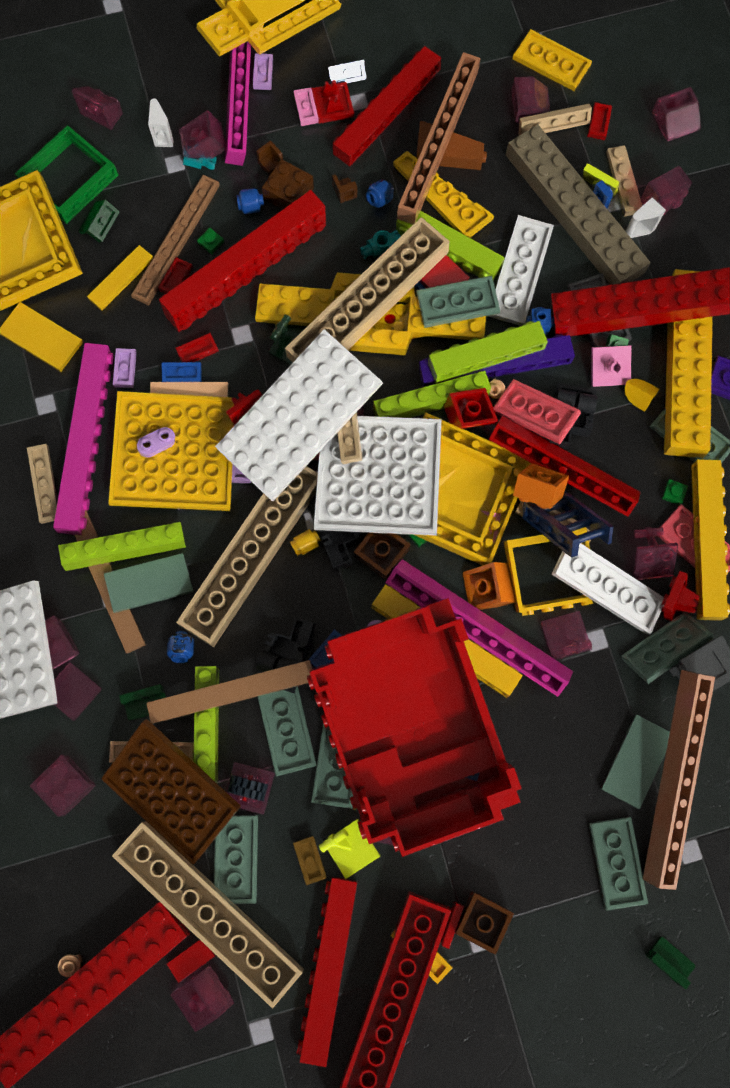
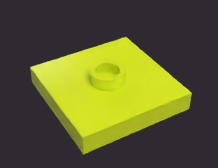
M590 164L585 166L583 169V179L594 187L596 183L603 180L606 185L611 187L613 197H615L618 192L619 181Z

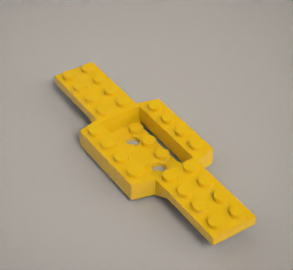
M337 272L331 289L260 284L255 320L256 322L308 326L361 274ZM413 287L398 301L407 302L408 304H395L348 351L406 355L411 339L430 336L465 340L482 339L485 335L486 316L424 328L418 298L415 296ZM392 314L396 320L394 323L388 324L384 320L385 316Z

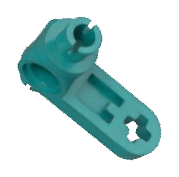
M381 230L376 232L373 238L366 241L367 245L360 247V252L364 255L363 258L366 259L371 255L373 258L381 256L401 237L400 234H397L398 231L394 230V232L389 233L388 231Z

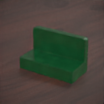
M107 200L97 201L94 203L78 232L80 234L88 233L99 243L103 242L120 211Z
M159 684L123 694L119 697L121 704L125 705L128 720L132 721L149 716L147 703L166 698L164 687Z
M661 936L647 953L646 957L680 987L687 989L691 984L687 978L696 965Z

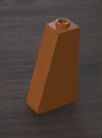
M420 121L417 159L432 127V124ZM453 132L439 166L481 170L482 163H486L487 151H484V143Z

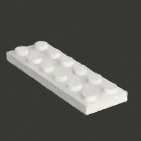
M518 215L495 289L500 313L489 315L488 317L519 326L525 324L554 225Z
M581 543L578 556L571 558L562 551L552 572L553 576L643 633H652L663 607L661 605L663 596Z

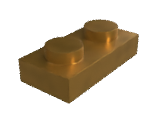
M314 836L293 843L306 885L326 879L327 876Z

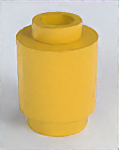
M308 529L294 537L290 544L298 556L319 547L318 542L321 540L316 531L312 532Z

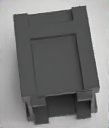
M719 636L679 660V663L669 670L672 676H677L679 680L681 670L715 677L714 691L730 681V648L724 637Z

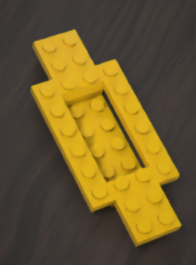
M215 0L222 10L197 23L196 28L219 57L247 41L260 55L340 9L341 3L338 0H313L263 28L264 23L305 0Z

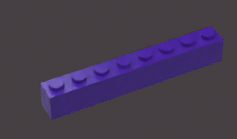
M556 335L553 338L547 339L548 342L544 350L445 381L481 371H486L487 377L492 378L571 364L575 354L570 335ZM429 357L419 361L418 369L422 388L438 384L435 383L428 364Z

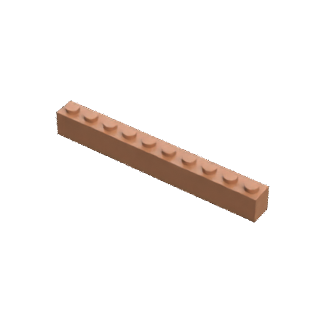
M464 52L461 56L399 203L397 219L412 225L416 223L478 74L479 57Z
M681 670L643 875L644 881L660 889L676 890L715 681L713 676Z

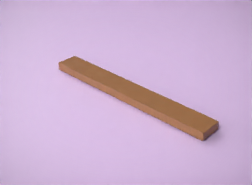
M202 175L131 294L132 298L148 306L150 305L174 259L179 256L220 186L218 181Z
M85 510L84 517L87 519L86 529L82 530V535H75L77 542L99 538L87 510ZM110 562L89 566L125 652L128 654L145 646L146 643L131 609L113 613L104 573L113 571Z
M311 661L300 662L148 702L147 708L150 722L154 724L307 684V676L310 675L309 671L313 669Z

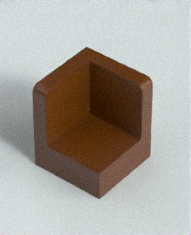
M271 140L256 151L258 164L270 176L279 161L283 160L282 152Z
M336 174L332 175V185L340 203L357 198V185L355 181L351 182L350 178L339 181Z

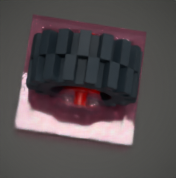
M234 762L226 792L241 805L240 809L264 815L275 773Z

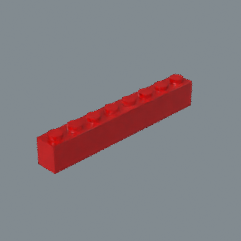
M426 46L417 51L413 59L403 66L401 72L393 76L389 85L383 87L379 95L369 102L367 108L357 115L356 120L352 124L347 125L344 133L335 138L333 141V155L350 167L439 72L442 58Z
M503 415L489 438L492 442L530 463L568 475V484L627 517L639 501L640 491L559 446L550 443V441Z
M332 876V880L327 881L325 894L329 895L328 903H323L321 916L325 917L324 926L319 925L317 939H321L320 948H315L313 962H317L316 971L311 970L309 984L313 985L312 994L307 993L305 1008H309L308 1017H303L301 1031H305L304 1040H299L297 1055H301L300 1063L326 1067L357 888V881Z

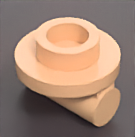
M493 379L489 382L491 386L489 395L494 399H499L506 388L502 381Z
M67 954L63 956L58 963L59 973L65 977H71L81 966V955Z

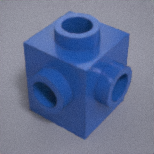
M536 307L531 309L529 316H526V323L540 321L545 336L548 335L550 328L554 326V316H551V309Z

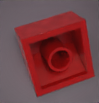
M486 388L449 393L444 408L451 424L463 429L498 422Z

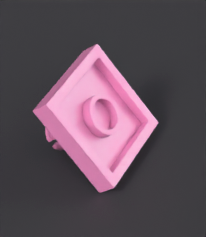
M631 346L591 347V386L626 385V381L631 379Z

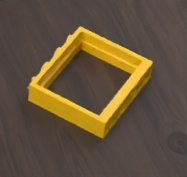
M587 528L573 531L575 535L586 533ZM544 535L504 541L506 559L516 602H514L515 611L517 613H522V616L534 614L533 610L541 609L542 612L554 611L553 607L561 606V609L573 608L574 603L581 602V606L593 604L590 598L585 595H578L522 605L513 548L550 542V540ZM589 540L581 543L590 549Z

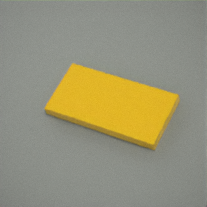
M532 29L529 30L512 58L572 91H575L592 64L590 59Z
M19 302L0 327L1 336L62 372L83 343V340L21 302Z

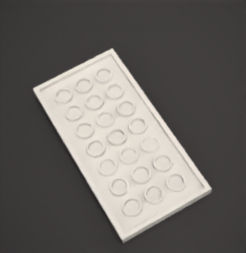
M324 329L215 447L271 501H274L377 391L383 382Z

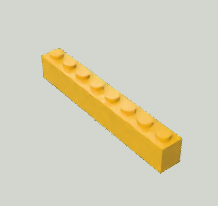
M697 459L691 465L696 594L699 595V600H696L699 602V605L696 606L697 620H723L728 618L730 614V604L727 603L729 584L726 583L728 564L725 560L728 547L725 544L724 537L727 533V527L724 524L726 507L723 505L725 487L722 486L724 468L721 467V460Z
M385 584L372 603L371 608L385 618L390 619L420 607L409 598L402 596L400 592L391 586L389 587ZM470 640L464 641L477 679L508 698L523 675L512 666L502 662L494 654L485 651V648L477 643H473Z

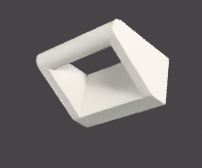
M151 99L148 125L155 147H173L174 141L168 119L157 99Z
M651 198L633 214L626 233L630 238L651 234L656 229L666 209Z

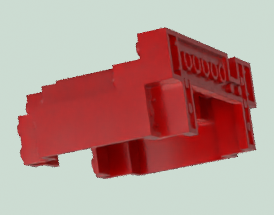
M449 598L424 605L399 616L328 640L325 650L329 660L334 659V661L311 669L309 671L310 675L307 676L310 689H315L316 693H318L314 695L318 707H323L325 714L321 715L324 726L325 728L330 727L332 735L328 737L332 748H337L338 753H335L339 769L344 768L346 776L342 778L346 789L351 788L353 796L349 798L353 810L358 809L361 821L357 823L362 839L367 838L368 843L372 844L391 837L395 852L400 850L402 857L504 820L501 810L521 803L517 790L522 789L515 768L504 757L464 641L469 640L462 618H455ZM417 729H423L426 732V739L422 742L414 738V733ZM476 773H479L477 781L465 778L470 775L474 776Z

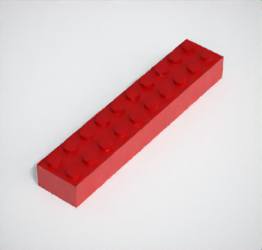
M312 190L308 191L162 296L159 301L166 318L178 332L188 329L195 320L203 318L210 309L218 307L225 298L233 296L239 288L248 285L254 277L263 274L269 266L277 264L284 255L292 253L298 245L307 242L316 232H321L326 226V212L323 202Z
M730 267L553 293L551 297L555 334L577 336L730 314Z
M411 891L408 892L339 1088H390L451 913L449 906Z
M159 902L0 1036V1081L4 1087L10 1088L191 934L187 927Z

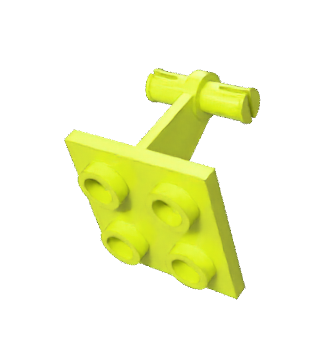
M358 819L336 834L329 835L327 840L319 844V848L323 853L326 850L329 851L345 879L380 857L373 843L369 844L367 838L362 839L358 828Z

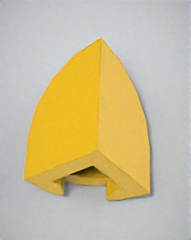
M630 379L626 381L625 395L628 400L644 412L660 390L640 379Z

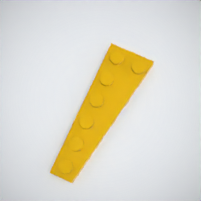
M406 151L393 161V166L409 182L418 159ZM436 173L426 200L456 231L471 238L493 220L494 215L477 202H472L465 193H460L453 188L450 182H445Z

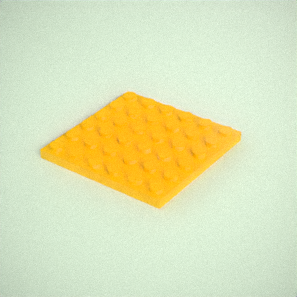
M117 391L109 506L230 511L232 463L215 446L234 427L226 413L227 410L234 406L232 398ZM163 427L173 430L175 443L172 447L152 457H143L139 454L137 442L140 438ZM164 434L161 437L163 439L168 438V435ZM145 443L144 447L148 448L151 444Z

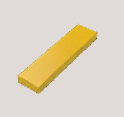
M139 245L87 298L100 310H104L150 264L153 256Z

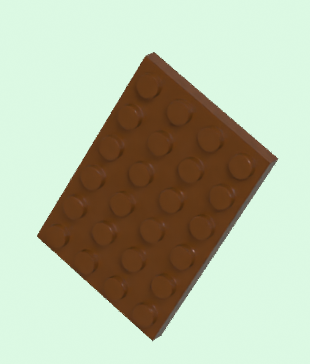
M148 719L140 724L102 777V780L192 865L198 861L241 807L238 802Z

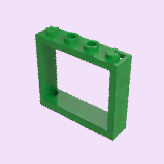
M68 125L61 132L59 131L50 142H47L37 154H34L15 173L18 179L36 170L41 172L72 143L101 167L98 172L60 207L54 204L60 219L66 224L118 176L115 165Z

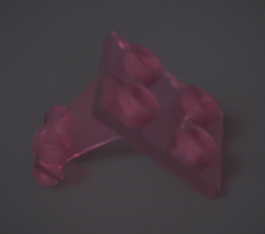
M646 527L642 530H634L635 538L646 537L649 546L637 547L633 578L636 580L674 576L678 544L658 545L654 537L664 535L663 527Z
M580 611L541 621L551 657L555 660L592 650V643L588 638Z

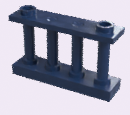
M566 490L563 498L551 509H542L535 503L524 502L523 519L571 558L578 556L580 543L597 537L607 544L612 542L613 526ZM559 508L565 511L554 516L548 513ZM570 518L577 520V522L565 526L560 523ZM584 527L590 530L580 535L573 533V531Z

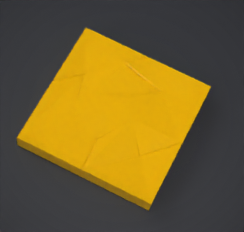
M38 170L0 187V311L83 274L44 178Z
M426 412L423 416V419H440ZM441 420L437 536H415L480 565L492 563L518 498L513 496L518 474L531 463L492 441ZM482 511H487V512H489V514L486 515V514L483 513ZM494 513L501 514L500 522L496 521V517H493ZM498 529V534L493 544L494 531Z

